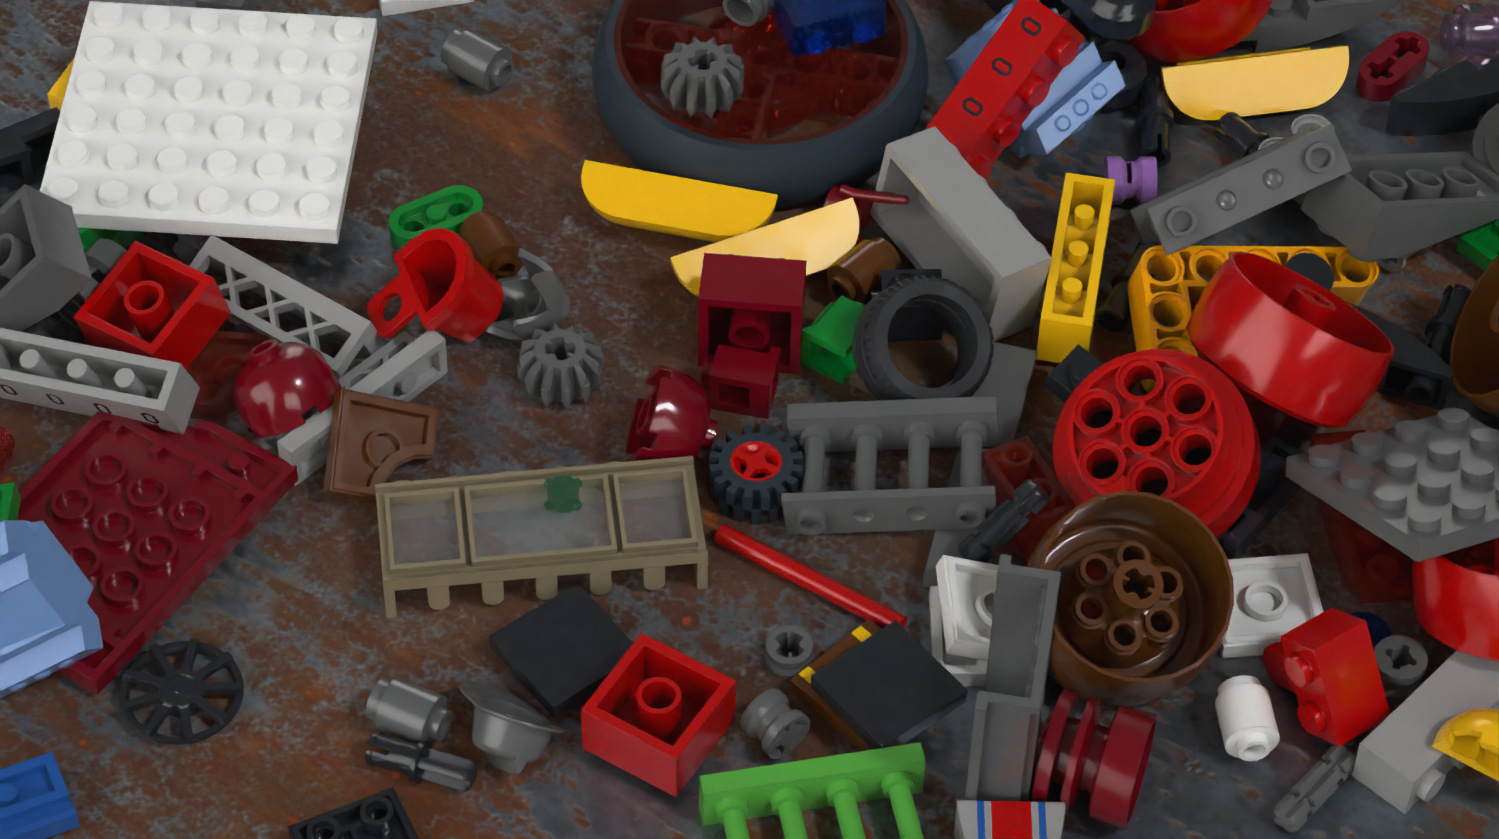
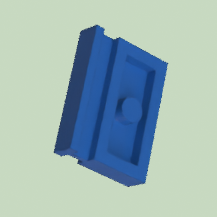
M53 752L0 769V839H47L80 827L78 814L71 802L70 794Z

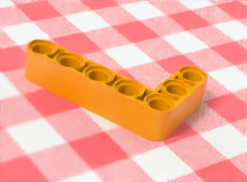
M1161 245L1153 246L1144 252L1128 280L1127 290L1136 352L1151 349H1167L1181 351L1198 357V352L1190 341L1186 326L1192 314L1191 310H1194L1201 294L1210 282L1201 278L1199 274L1211 280L1219 267L1233 252L1241 251L1255 254L1283 266L1286 265L1291 257L1299 253L1318 255L1329 264L1333 271L1334 283L1330 291L1355 306L1360 304L1379 275L1377 261L1368 263L1353 258L1348 253L1347 247L1187 246L1170 255H1165ZM1150 274L1160 277L1162 281H1157ZM1344 275L1350 277L1354 282L1347 279ZM1156 319L1163 320L1170 327L1161 325L1160 323H1158ZM1144 379L1141 380V384L1144 390L1150 393L1156 381Z

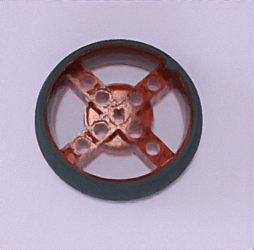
M614 0L610 5L598 30L592 57L593 89L601 117L614 141L623 153L637 167L644 171L777 194L778 199L774 210L809 206L825 201L828 193L835 185L841 186L845 184L856 188L877 174L881 169L886 144L910 136L918 123L924 106L929 82L927 51L920 27L906 0H778L765 19L756 22L754 25H739L725 14L709 23L706 27L675 22L701 11L722 7L724 0ZM804 9L822 14L849 27L872 45L879 55L827 47L819 31L809 22L802 19ZM693 36L700 42H708L712 37H715L718 46L732 44L733 52L741 57L744 65L743 92L741 93L740 100L733 101L730 112L715 110L712 117L718 121L714 133L693 127L669 115L645 96L635 84V82L661 86L664 55L672 53L675 42L690 45ZM815 111L852 117L838 125L812 134L767 140L769 131L796 125L810 117Z

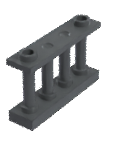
M1332 124L1314 132H1311L1310 128H1306L1127 210V213L1140 241H1155L1162 246L1165 255H1170L1352 171Z
M997 396L787 404L786 420L790 439L793 438L798 444V451L804 453L802 492L782 493L781 497L787 535L804 534L812 536L823 533L944 529L976 530L977 526L998 507L995 486H981L982 447L1000 446ZM961 447L960 487L928 488L929 449ZM908 449L907 489L875 490L877 450ZM856 451L854 491L823 492L825 452Z

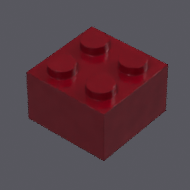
M704 253L698 296V367H703L706 356L715 357L718 344L735 348H747L752 351L768 354L770 347L774 346L781 348L780 373L799 374L802 330L805 318L807 261Z

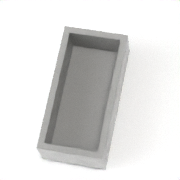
M936 126L886 144L875 191L906 195L910 198V202L907 205L873 202L870 215L916 269H941L942 279H948L957 283L958 286L964 287L971 293L972 297L977 299L982 305V310L987 313V317L990 320L989 326L993 330V342L1032 327L1052 260L1044 245L1036 241L1018 220L1016 214L1006 207L990 189L987 181L975 172L960 155L957 147L950 143Z

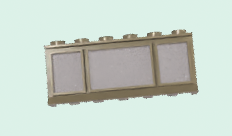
M693 456L629 462L612 461L595 465L557 466L550 469L503 471L500 473L471 476L454 475L447 478L414 481L399 480L391 483L375 484L386 618L397 617L395 591L427 588L429 607L435 610H442L450 605L449 586L481 583L483 602L488 605H496L504 600L503 581L535 578L537 597L542 600H550L558 595L557 576L589 573L590 591L595 595H604L612 589L611 571L642 568L644 587L648 590H658L665 585V566L684 564L694 565L697 589H708V550L704 537Z

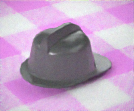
M465 680L459 684L458 688L462 694L475 705L472 730L473 744L485 752L487 760L494 767L516 775L524 769L526 763L537 762L553 733H563L564 731L563 728L552 724L529 703L512 693L478 681Z

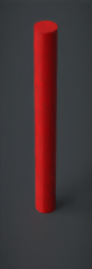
M722 524L715 534L714 542L866 621L870 620L874 625L882 629L895 620L903 628L906 626V616L726 524Z

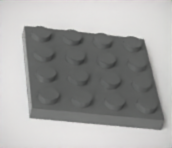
M1442 409L1437 415L1416 421H1400L1395 424V427L1374 433H1358L1352 439L1331 445H1315L1307 452L1286 457L1287 478L1416 562L1499 538V431L1482 424L1462 409Z

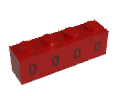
M1019 0L925 130L936 126L944 137L957 147L960 155L975 172L986 180L991 172V166L1004 148L1015 141L1026 118L1036 106L1045 100L1050 86L1064 67L1068 66L1075 59L1079 46L1085 37L1066 19L1039 1Z

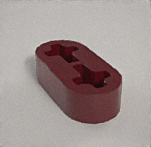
M1400 31L1391 35L1360 63L1356 80L1358 93L1365 99L1374 102L1391 100L1392 96L1400 89L1407 87L1426 68L1429 54L1428 41L1422 35L1412 31Z

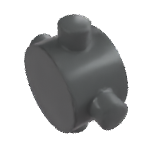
M176 234L178 239L173 244L172 250L183 261L192 263L208 238L205 235Z

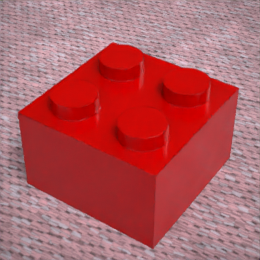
M135 241L73 317L91 346L181 363L187 370L229 317L231 311L213 277Z
M641 633L581 709L582 749L677 798L735 721L736 680Z

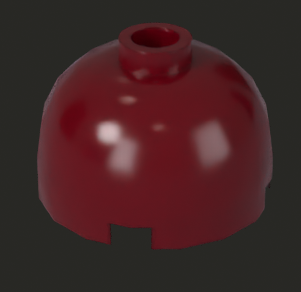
M275 339L258 344L248 353L250 359L241 367L234 383V401L249 433L253 431L256 437L266 438L283 434L305 424L306 422L302 414L315 405L320 414L334 403V394L342 386L333 369L319 351L308 344L297 342L278 344Z
M662 365L655 366L645 381V384L652 385L654 388L646 399L638 398L634 408L626 441V452L634 454L626 462L693 456V459H695L700 449L708 451L711 448L717 431V421L710 419L711 404L704 388L693 377Z

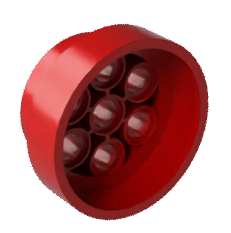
M1167 349L1141 350L1117 357L1094 370L1075 388L1067 399L1058 418L1053 440L1055 473L1059 485L1072 508L1099 495L1119 491L1143 492L1144 487L1149 482L1161 479L1167 481L1168 484L1165 491L1159 496L1173 500L1194 513L1214 533L1216 538L1225 532L1242 514L1253 495L1260 472L1261 451L1258 432L1241 393L1234 383L1218 368L1199 357L1181 351ZM1144 379L1156 381L1150 393L1143 396L1131 394L1132 388L1137 382ZM1192 397L1205 399L1203 407L1198 412L1193 414L1179 412L1181 405L1187 399ZM1100 411L1113 413L1107 425L1101 428H1091L1088 426L1090 419ZM1149 429L1162 431L1160 439L1155 444L1147 447L1137 445V440L1144 431ZM1205 447L1211 450L1209 458L1204 463L1199 465L1185 463L1187 455L1193 449ZM1114 461L1118 463V468L1111 477L1106 479L1094 477L1096 468L1103 462Z

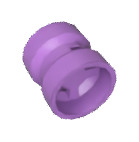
M1105 156L1103 178L1115 179L1112 205H1120L1125 200H1135L1140 205L1157 196L1156 157L1139 156L1135 161H1125L1121 156Z

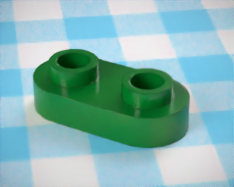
M455 185L401 205L389 217L390 240L400 250L411 239L426 230L444 228L460 235L459 230L463 221L473 213L483 211L482 197L471 187Z

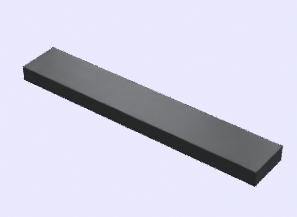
M993 342L994 355L991 360L990 370L983 384L972 397L997 396L1000 446L982 447L981 486H995L997 506H999L1036 364L1037 350ZM958 447L948 487H960L961 447ZM978 529L936 530L923 575L922 587L938 586L936 564L941 557L947 555L963 558L957 549L959 543L971 532L977 535L980 531Z

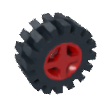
M751 425L742 426V435L738 436L736 431L732 429L726 432V442L719 438L714 443V451L711 450L709 455V491L713 504L719 503V511L726 516L731 510H734L733 520L741 523L745 515L751 516V524H760L761 516L764 515L767 516L769 523L778 521V510L783 513L782 493H799L802 491V451H798V444L793 438L786 442L785 432L778 429L774 436L769 435L770 426L760 425V433H752Z

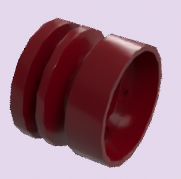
M1064 689L1059 696L1055 708L1046 718L1040 734L1033 762L1034 787L1032 801L1050 802L1057 784H1061L1063 787L1060 802H1065V812L1069 813L1076 803L1081 790L1091 793L1089 803L1090 819L1126 830L1133 815L1148 765L1156 731L1157 714L1121 705L1115 713L1110 726L1105 727L1099 725L1101 714L1099 698L1091 697L1088 700L1080 720L1075 718L1079 699L1078 692Z

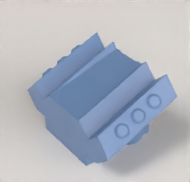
M1013 0L1010 4L1003 7L1001 12L993 19L987 21L978 32L970 36L963 45L944 60L956 86L1019 0ZM1056 8L1051 9L1052 11L1058 14ZM1084 39L1079 46L1075 59L1062 69L1051 84L1045 100L1032 110L1021 125L1019 135L1015 141L1007 147L1018 158L1026 154H1031L1032 156L1047 155L1070 134L1082 130L1086 122L1094 118V113L1125 87L1115 60L1102 62L1094 41L1088 42Z
M4 520L0 522V699L13 692L21 691L26 686L38 680H43L49 677L50 674L70 667L75 662L103 649L99 618L87 603L94 587L43 520L38 522Z

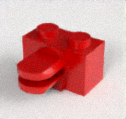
M1332 607L1280 636L1281 642L1276 641L1264 648L1263 660L1269 676L1276 685L1296 693L1299 704L1297 708L1298 719L1306 732L1340 747L1380 724L1390 715L1366 620Z

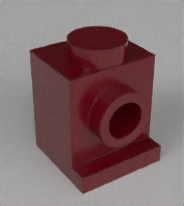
M718 344L715 357L706 356L701 376V386L709 387L711 409L769 419L780 382L781 348L771 346L768 354L752 351L747 348H735Z

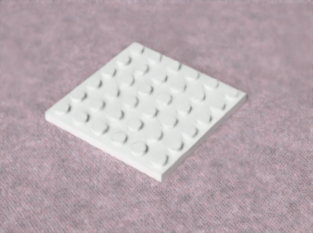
M89 1L40 192L72 206L76 224L79 228L211 236L212 234L213 236L338 244L378 33L377 19Z

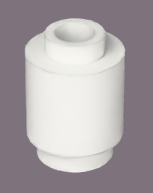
M1241 675L1227 679L1219 686L1218 696L1215 700V708L1225 750L1229 755L1244 761L1263 759L1278 745L1280 740L1269 692L1253 676Z

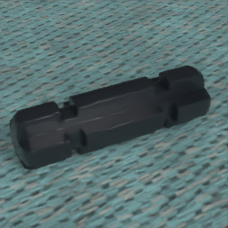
M1032 479L1025 480L1013 492L1016 497L1012 501L1006 498L977 526L978 531H980L977 535L971 532L959 543L957 549L963 559L986 563L994 555L991 551L994 547L997 549L1003 547L1030 521V518L1027 516L1029 513L1033 512L1036 515L1048 504L1050 498L1043 487Z

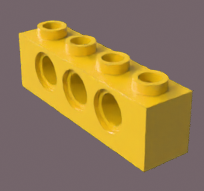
M1073 173L1065 174L1051 255L1052 260L1049 267L1040 319L1036 360L1061 363L1078 344L1089 352L1110 223L1115 179Z

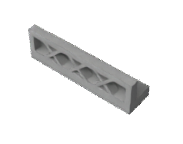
M212 234L189 265L202 273H205L211 265L217 273L227 277L228 283L218 285L223 297L230 295L231 301L225 299L231 311L229 316L270 339H275L279 344L284 342L307 344L303 340L310 339L311 347L322 354L335 375L342 377L359 351L371 356L385 343L383 338L376 334L377 329L371 321ZM250 290L265 298L267 305L245 310L241 308L238 292ZM290 312L305 320L307 327L285 332L280 329L278 314ZM270 317V323L263 320V318ZM330 334L345 342L336 357L332 358L321 352L318 336Z
M428 330L417 339L407 331H403L338 380L343 389L409 402L448 373L446 340L435 330L432 332ZM333 404L321 414L316 405L303 413L302 416L306 423L296 429L277 436L258 438L252 442L284 459L290 465L297 466L298 481L294 486H297L327 463Z

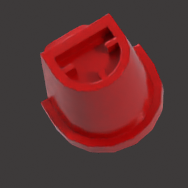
M444 228L426 230L411 239L393 255L400 274L378 292L367 305L368 315L372 324L377 329L376 334L383 339L391 338L414 317L419 315L423 327L432 332L437 329L471 343L485 331L489 324H492L497 319L503 305L504 293L502 284L473 257L472 248L462 236ZM394 296H400L402 305L399 313L392 320L385 321L383 312L386 303Z

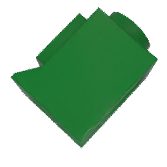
M842 295L835 303L830 302L811 326L802 330L801 364L844 385L857 368L852 355V341L856 322L865 305L852 301Z

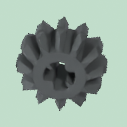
M693 36L690 45L675 42L672 53L664 55L661 90L663 91L664 98L670 99L673 110L687 108L690 118L698 112H705L712 118L716 109L730 112L733 101L740 100L741 93L743 92L744 65L741 57L733 52L732 44L718 46L715 37H712L708 42H700Z
M554 321L550 331L546 332L535 328L531 340L522 341V346L519 350V362L517 363V375L521 384L525 385V391L529 399L541 397L546 408L555 401L562 402L566 409H568L573 399L587 403L591 394L590 391L600 390V384L603 380L604 353L601 347L597 346L593 332L580 334L576 323L567 330L560 329Z

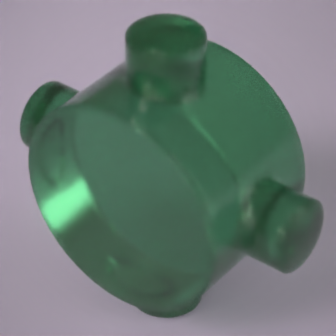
M560 475L545 480L543 486L547 489V501L543 503V506L547 511L567 514L574 510L579 511L582 508L583 503L579 500V488L583 486V483L579 478L576 477L574 479L570 476Z

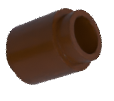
M479 211L463 221L459 234L472 248L473 257L497 279L516 276L523 266V263L518 258L519 248L521 247L503 219L493 215L491 212Z
M881 237L862 240L828 268V289L831 295L836 300L842 295L852 301L865 304L870 299V291H879L881 270H898L900 268L901 261L896 249Z

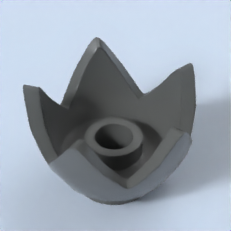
M519 248L518 258L524 264L529 275L498 279L502 284L504 293L503 306L512 317L489 324L485 331L504 339L531 340L535 328L548 332L551 330L554 321L559 328L564 324L570 309V298L565 293L564 284L558 274L545 261Z

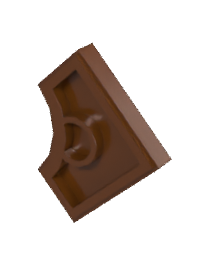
M343 388L337 390L334 394L323 494L370 503L376 502L375 484L385 483V480L398 466L407 462H427L434 458L439 408Z

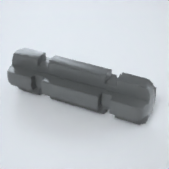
M1332 745L1322 756L1324 761L1316 762L1291 788L1292 794H1286L1275 805L1274 822L1282 826L1287 832L1298 831L1308 820L1306 816L1314 814L1339 787L1338 782L1345 781L1351 775L1356 760V755L1353 751L1347 750L1343 745L1340 747Z

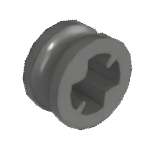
M794 625L779 626L772 630L766 637L764 662L767 670L779 679L791 680L813 663L814 642L812 636L805 629ZM786 648L787 653H789L788 657L779 655L780 649ZM790 648L799 650V655L792 657Z

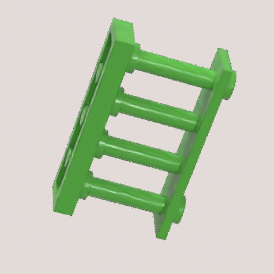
M921 742L700 775L699 810L703 826L723 824L727 839H750L746 819L777 815L780 817L785 839H808L802 811L831 806L835 808L842 839H866L857 802L887 798L891 801L900 839H924L912 794L923 792L926 760Z

